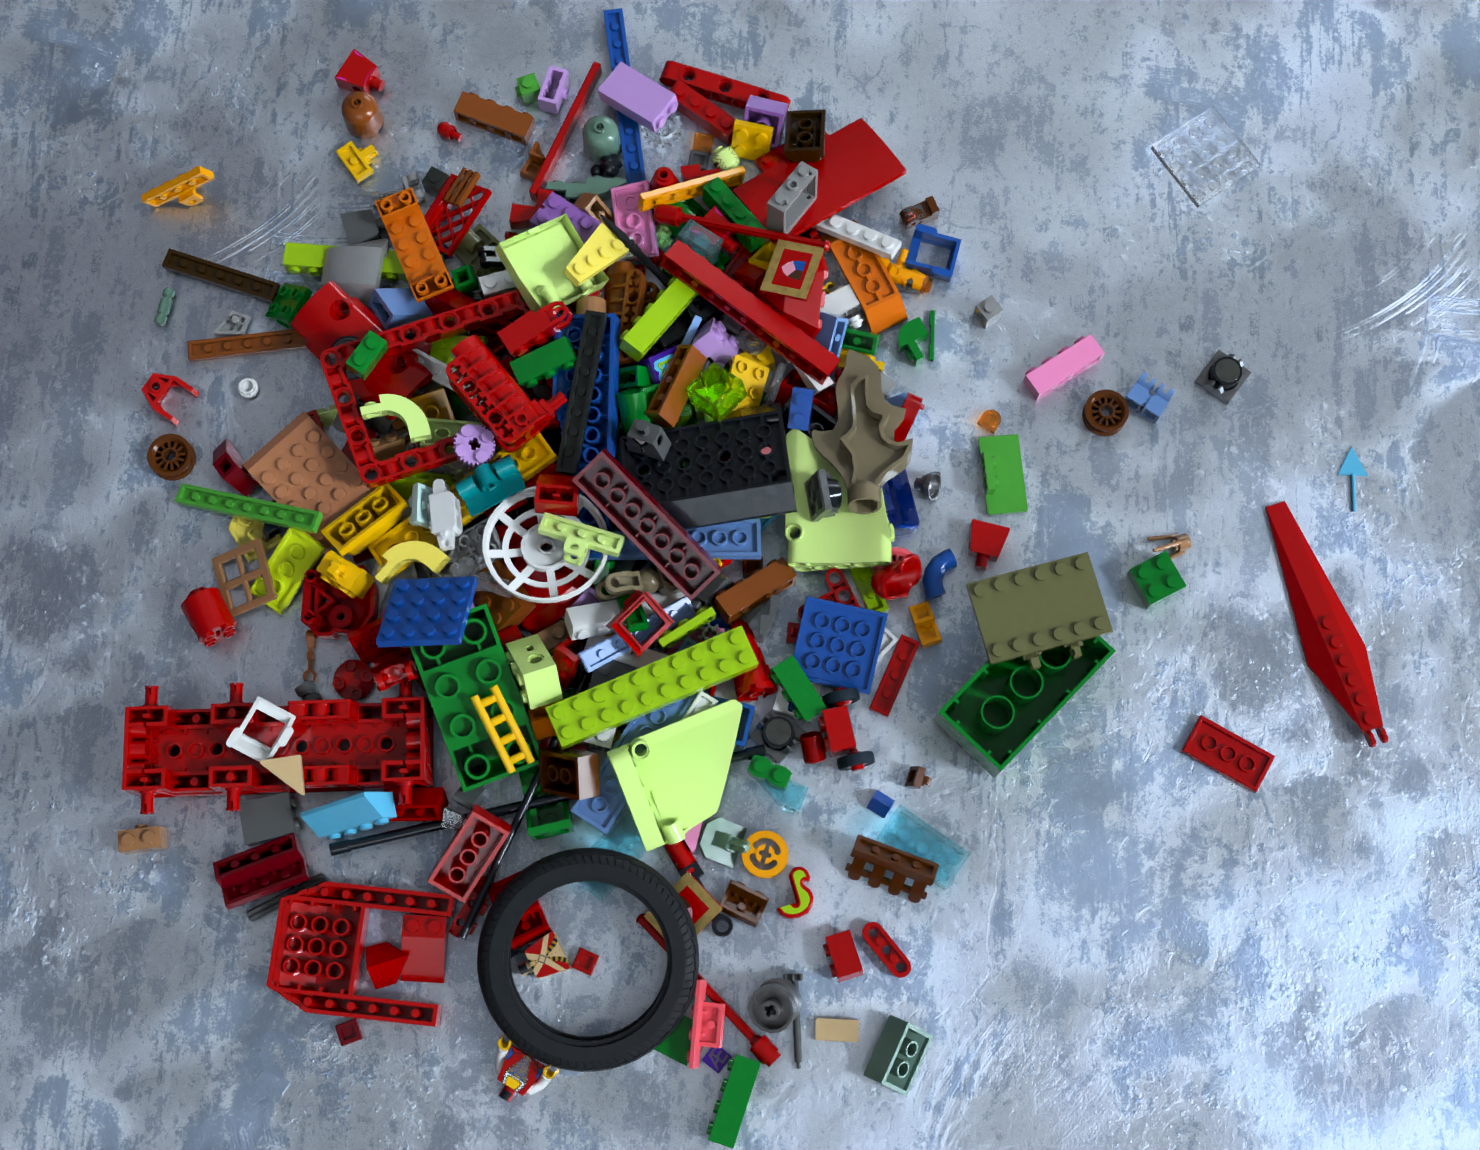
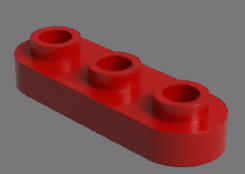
M867 923L862 929V937L893 976L897 978L907 976L911 971V963L879 923ZM870 929L876 931L875 937L869 936ZM884 946L890 948L889 954L883 953L882 948ZM897 963L903 964L904 969L902 971L896 969Z

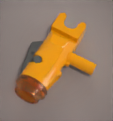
M901 249L896 264L889 262V259L880 257L898 291L929 294L934 279L929 278V275H925L916 269L905 268L904 263L909 252L907 249Z

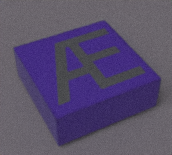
M711 1047L702 1061L719 1074L732 1056L722 1048Z

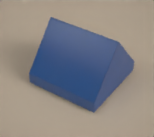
M876 790L866 808L885 818L895 800Z

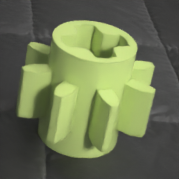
M656 225L658 247L665 249L673 242V239L670 238L672 231L665 225Z

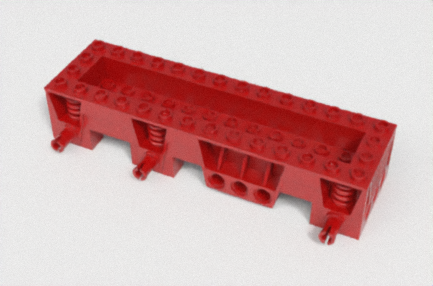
M412 680L400 682L399 696L382 698V703H358L351 699L288 701V706H278L295 715L296 718L292 724L293 734L284 747L279 746L272 759L295 755L302 756L305 793L373 791L399 788L398 805L405 806L407 804L408 806L412 805V788H434V711L431 703L425 697L412 696ZM230 683V702L211 704V709L175 710L168 705L160 706L158 705L159 686L153 685L151 687L145 686L144 705L125 707L122 790L141 799L140 814H154V798L227 796L226 811L234 812V810L240 811V795L298 793L261 765L259 761L226 745V741L233 729L240 727L253 703L243 702V683H236V685ZM256 709L243 734L271 748L285 724ZM389 738L392 740V746L385 750L382 748L381 743L384 739ZM343 740L350 742V747L346 751L339 749V744ZM302 741L307 742L308 747L306 751L298 752V743ZM221 744L223 747L221 754L214 755L212 752L213 747ZM173 746L180 747V753L176 757L170 755V750Z

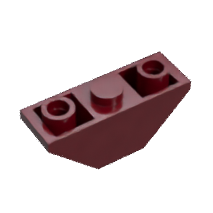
M226 438L213 451L212 465L224 481L244 496L249 497L260 484L243 466L245 460L232 442Z

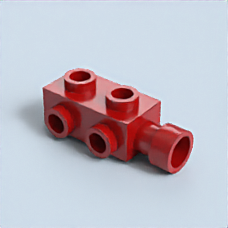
M482 876L474 891L471 892L450 926L448 932L453 936L460 938L458 935L463 926L459 924V920L463 918L465 922L472 908L470 903L473 899H476L486 877ZM494 882L492 883L491 888H490L489 891H491L492 888L494 887V885H495ZM485 898L469 935H472L478 926L475 922L479 915L483 917L488 910L489 905L487 902L489 899Z

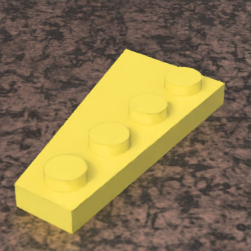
M601 222L567 265L563 274L578 287L627 255L629 248H626L625 244Z

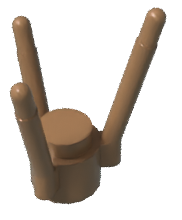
M1174 533L1147 538L1148 541L1172 539L1169 544L1152 549L1153 552L1171 548L1173 551H1176L1170 555L1171 560L1185 554V550L1191 548V540L1186 533L1180 535Z

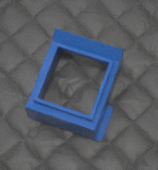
M918 224L912 237L905 268H913L925 275L950 282L962 239L939 234L934 227ZM920 242L950 249L946 269L916 262Z

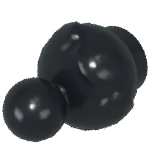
M615 153L611 156L604 155L600 159V165L594 164L590 169V173L592 176H602L605 172L607 176L616 177L623 164Z

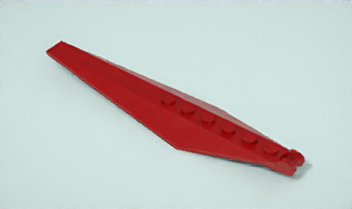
M1283 501L1265 507L1307 666L1358 726L1369 747H1375L1377 744L1371 732L1372 730H1376L1382 743H1387L1389 739L1385 729L1382 727V717L1368 654L1363 640L1286 502Z

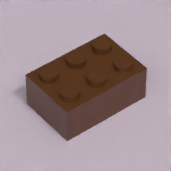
M561 746L538 750L541 792L576 800L600 796L598 753L573 748L562 750Z

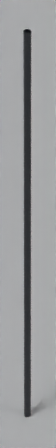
M636 560L631 572L640 571L645 560ZM584 669L572 696L584 691L593 671L587 673ZM556 736L552 737L547 748L558 746L559 742ZM539 766L511 823L510 834L499 849L458 935L463 939L467 938L540 784Z

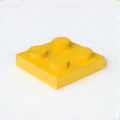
M735 119L731 147L738 157L755 160L770 152L774 127Z

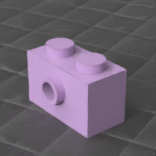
M549 66L537 98L540 110L558 115L562 102L567 99L569 93L570 78L568 70Z

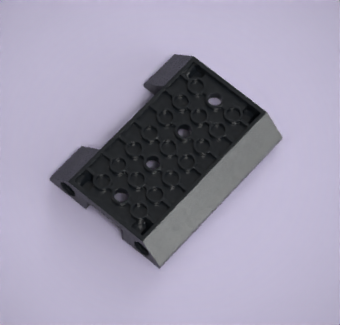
M781 402L741 409L740 417L663 429L671 442L664 461L628 451V433L623 432V429H621L619 440L622 466L685 530L797 512ZM765 447L772 449L769 454L761 453V450ZM724 454L731 456L727 461H721L720 457ZM683 461L690 462L686 468L679 467ZM642 468L649 469L645 475H640L639 471Z

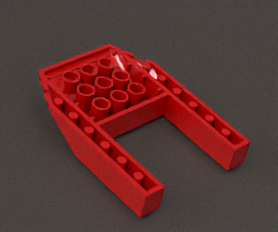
M328 881L280 898L266 986L306 1013L439 1027L442 1005L357 996L370 909L455 918L457 899L448 894Z

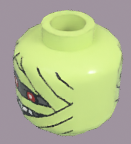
M721 145L713 151L714 156L711 162L716 169L720 168L722 172L739 167L740 159L732 147L727 146L724 148Z

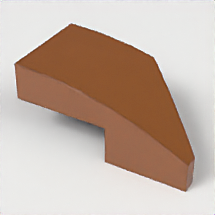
M536 141L529 152V158L520 171V177L534 182L545 160L539 142Z

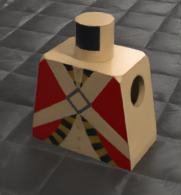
M555 931L549 932L527 948L524 952L528 960L517 965L522 977L534 972L537 979L572 969Z

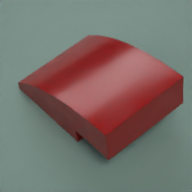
M519 872L495 883L492 890L488 892L492 904L502 889ZM539 899L528 908L520 919L512 940L511 947L513 950L535 941L552 931Z

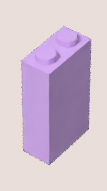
M623 62L616 66L597 90L601 101L654 133L664 126L666 119L678 107L675 93Z

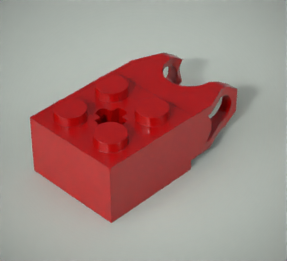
M554 301L536 312L528 311L497 332L510 354L515 358H519L532 352L536 347L540 348L548 344V339L569 325L573 314L563 301ZM563 310V314L560 317H556L557 313Z

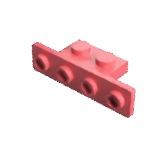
M698 979L696 981L693 994L695 997V1003L691 1008L693 1025L689 1030L691 1047L687 1053L689 1069L699 1068L701 1046L722 1048L726 1004L705 1001L706 979Z

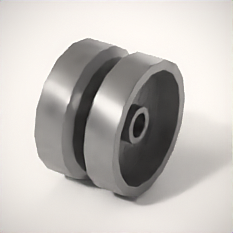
M771 978L765 981L750 997L748 1003L749 1017L760 1030L768 1033H779L787 1029L800 1013L802 1006L801 994L797 987L789 980Z

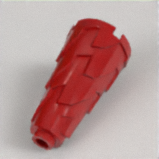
M739 619L733 621L729 629L732 630L742 625L759 664L757 668L734 677L735 694L739 702L757 701L761 695H763V698L773 695L777 691V685H775L770 677L769 665H766L753 631L747 622Z

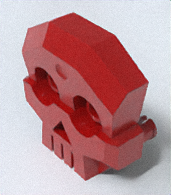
M364 565L358 566L360 569L362 568L370 574L367 567H365ZM310 569L305 572L304 575L307 577H304L305 580L303 581L301 622L308 626L315 636L321 639H338L341 635L347 636L346 634L377 619L379 587L375 581L363 599L357 596L353 599L321 579V573L317 570ZM344 614V619L339 620L340 615Z

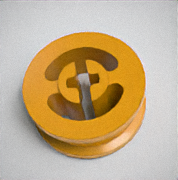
M758 831L748 837L747 841L750 842L749 846L751 848L746 853H742L743 864L748 872L762 879L773 878L779 875L788 862V848L783 838L772 831ZM759 840H771L780 849L781 853L776 855L774 849L771 846L769 847L768 854L771 857H767L764 864L768 865L772 861H776L777 865L772 869H758L750 861V856L753 854L756 856L757 861L761 863L762 856L759 853L764 852L766 845H760L758 848L753 847Z

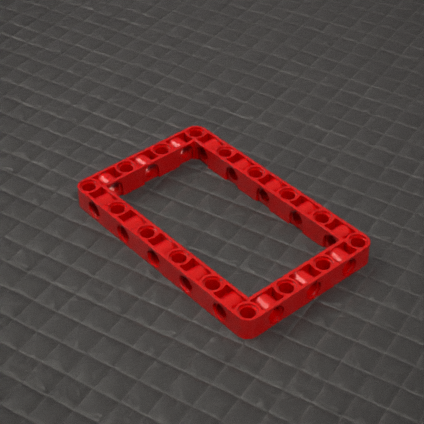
M516 289L376 333L387 341L389 348L381 359L515 316H523L530 309L522 301L523 297L519 290ZM489 308L494 312L491 315H485L483 311ZM446 321H453L455 325L453 327H446L444 323ZM408 333H414L416 335V337L412 340H408L405 338L406 334ZM551 337L550 339H548V340H549V343H551V342L554 341V340H553V337ZM363 338L326 349L321 353L320 362L359 475L366 487L375 488L458 460L455 452L452 454L445 452L446 447L453 446L456 435L436 441L435 444L421 449L417 447L396 454L395 457L381 462L377 460L346 373V361ZM329 358L337 359L333 365L326 364V361ZM544 378L550 398H552L553 378L547 380ZM342 396L350 397L347 403L339 402ZM554 411L555 418L540 433L560 427L556 411ZM357 433L363 435L360 441H354L352 438ZM495 441V448L500 447V445ZM477 442L469 444L472 450H476V447L480 448ZM408 459H415L417 461L413 467H408L405 463ZM368 472H375L377 475L375 479L368 480L365 478Z

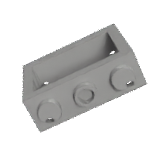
M803 161L797 165L767 202V230L788 234L817 199V169Z

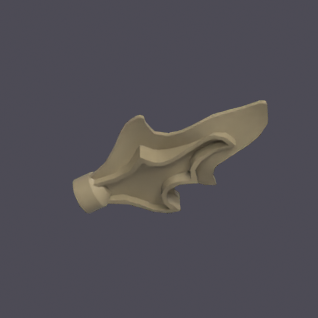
M850 349L847 351L845 368L836 383L838 421L833 430H813L811 435L816 451L841 475L847 489L848 509L856 514H871L881 508L880 489L882 486L905 470L910 463L913 438L901 442L894 441V431L904 420L906 409L892 406L884 399L881 374L878 366L870 357Z

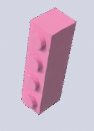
M1091 334L1087 337L1081 336L1074 342L1073 346H1065L1054 358L1050 356L1038 368L1035 366L1030 368L1025 373L1023 383L1037 401L1099 362L1105 352Z

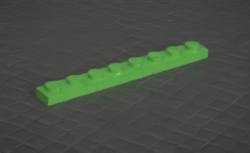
M184 483L181 484L174 500L178 505L314 534L317 533L324 516L318 511Z

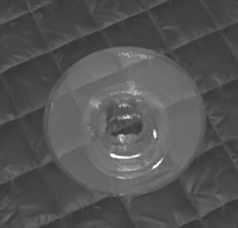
M746 329L742 330L735 339L736 345L748 354H759L767 346V344Z

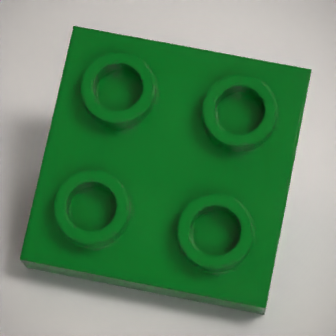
M284 283L279 289L275 300L270 304L265 316L288 329H292L290 326L291 322L310 299L313 292L307 287Z

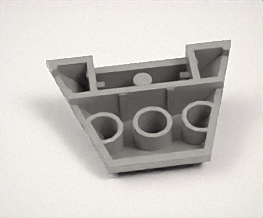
M390 238L328 248L320 286L323 287L329 281H334L350 297L358 298L361 303L370 308L368 302L374 288H379L384 258L387 257Z

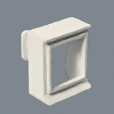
M257 696L240 727L233 729L226 741V745L259 762L260 760L272 759L279 746L284 747L293 734L292 724L296 716ZM256 709L285 724L271 748L243 734Z

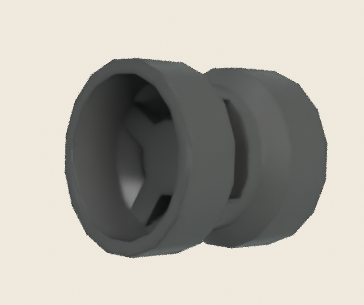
M313 680L307 681L295 688L297 696L301 697L302 701L323 700L321 694L316 691V685Z

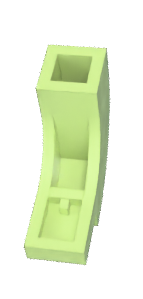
M395 394L379 395L381 403L367 402L364 406L360 407L363 420L386 415L401 419L408 428L411 443L432 439L425 414L414 402L405 397Z

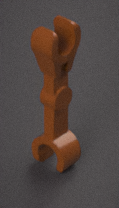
M311 630L306 631L308 670L303 673V680L305 682L308 681L307 676L310 673L314 675V682L318 680V674L313 671L314 648L317 636Z

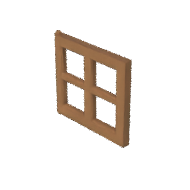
M257 538L211 559L220 592L229 607L232 617L277 599L278 595L275 591L261 538ZM255 550L259 568L246 573L241 555ZM236 558L240 576L226 581L222 564ZM262 576L267 594L253 599L248 582ZM243 584L247 602L234 608L229 590Z

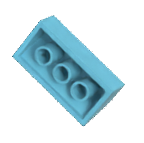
M362 792L300 813L301 818L319 838L328 837L329 841L340 839L342 834L345 836L356 834L358 829L361 831L372 829L373 824H388L389 819L397 817L393 792Z

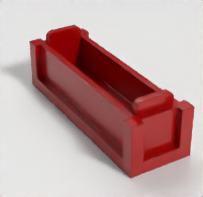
M909 392L907 393L901 406L906 409L904 420L894 431V441H905L919 409H924L925 405L922 404L923 398Z

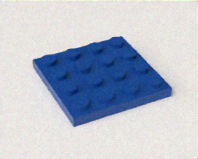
M476 576L395 579L376 638L377 646L460 645L478 583Z
M806 595L793 655L810 682L837 688H857L860 693L870 695L888 613Z

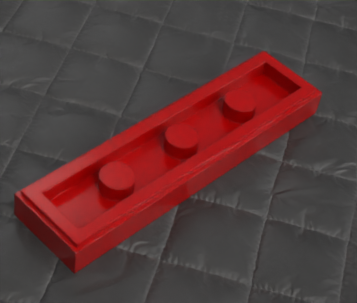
M901 634L869 710L888 718L918 649L919 641Z

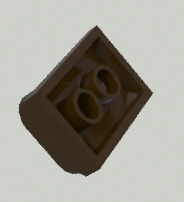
M826 109L787 111L784 154L788 161L794 163L801 161L818 162L824 158Z

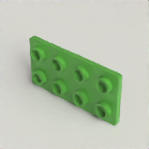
M1018 434L980 437L978 444L987 515L1027 512L1028 506Z

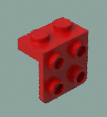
M569 635L564 642H559L554 647V656L552 658L557 667L559 682L566 689L573 684L580 662L577 652L582 640L571 641Z

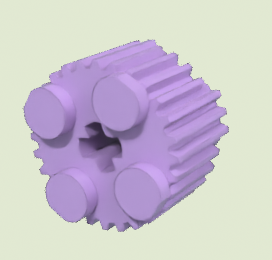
M476 423L474 426L472 424L463 426L461 430H458V434L456 433L453 442L455 456H457L458 460L460 459V463H464V466L468 465V468L472 466L474 469L476 466L487 463V461L490 462L495 454L494 435L489 429H485V426L481 427V424L479 426ZM477 442L480 448L476 447V450H472L469 444Z

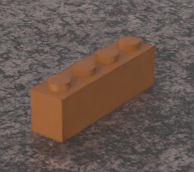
M462 91L453 110L458 121L526 146L536 127L534 117L529 113L515 111L512 107L499 105L491 99L485 100L472 92L466 93Z
M693 345L677 346L645 412L660 427H675L698 376L703 370L707 358Z
M783 557L778 560L773 559L765 568L753 571L745 580L740 579L736 581L732 588L727 591L723 589L715 596L714 607L728 625L771 599V595H777L794 585L797 575L788 566Z

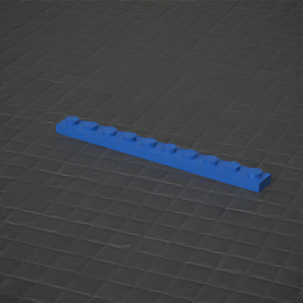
M622 8L603 10L611 71L620 62L630 67ZM617 111L626 182L631 184L644 181L646 177L638 123Z

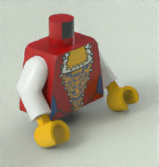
M502 1034L498 1041L499 1047L496 1054L495 1072L498 1075L497 1080L505 1085L498 1096L510 1102L515 1092L524 1096L526 1094L533 1095L544 1089L551 1079L559 1073V1069L552 1072L550 1070L551 1064L545 1066L517 1047L511 1046L512 1041L506 1042L504 1040L505 1034Z

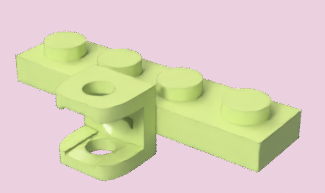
M546 512L538 527V534L565 541L564 562L576 566L582 565L588 549L618 558L625 541V536ZM572 555V556H576V557H578V558H577V559H572L570 556Z

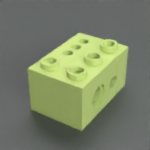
M535 634L506 643L507 652H505L508 664H510L514 681L520 690L523 703L527 702L532 710L563 700L556 664L539 635Z

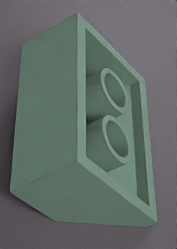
M890 1015L863 1075L907 1096L933 1035L909 1022Z

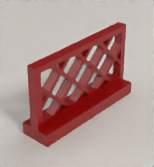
M454 174L450 175L424 216L432 237L436 235L438 237L435 244L439 252L452 257L492 194L489 189L475 185L467 199L470 198L471 203L451 211L454 205L446 203L443 198L457 178V175ZM483 194L480 199L474 201L475 195ZM473 210L470 215L464 217L465 211ZM460 214L461 219L452 222L451 217ZM447 219V220H448V224L445 225V226L440 227V226L442 225V223L444 222V220ZM462 224L461 230L454 233L453 228ZM450 230L451 235L442 238L441 233ZM452 240L450 247L445 249L443 244Z

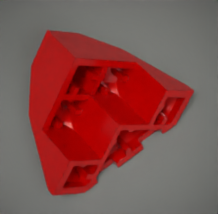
M824 255L807 301L760 292L762 282L756 291L759 300L768 304L771 309L784 316L790 323L803 330L812 339L816 338L822 327V320H820L819 314L820 307L824 308L826 294L822 289L823 282L828 278V268Z
M523 558L514 559L512 562L520 573L528 565ZM566 566L555 570L556 581L565 578L573 570ZM534 570L528 577L534 581L548 582L546 572ZM579 574L570 582L557 587L558 596L577 590L589 579ZM525 583L522 584L530 597L550 598L549 588H538ZM580 594L556 603L534 602L536 607L521 622V625L532 635L541 632L557 622L565 614L566 608H569Z

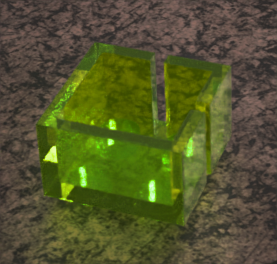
M714 362L701 373L707 391H705L702 380L699 377L685 389L691 404L719 423L748 396L743 381L732 373H727L724 368Z

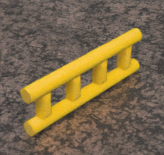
M496 684L490 687L491 695L480 700L478 694L470 697L507 773L511 774L516 771L513 764L523 759L526 760L527 764H530L535 759ZM497 702L502 713L490 719L484 707ZM506 721L511 732L500 738L494 726ZM516 740L521 751L509 757L504 745Z

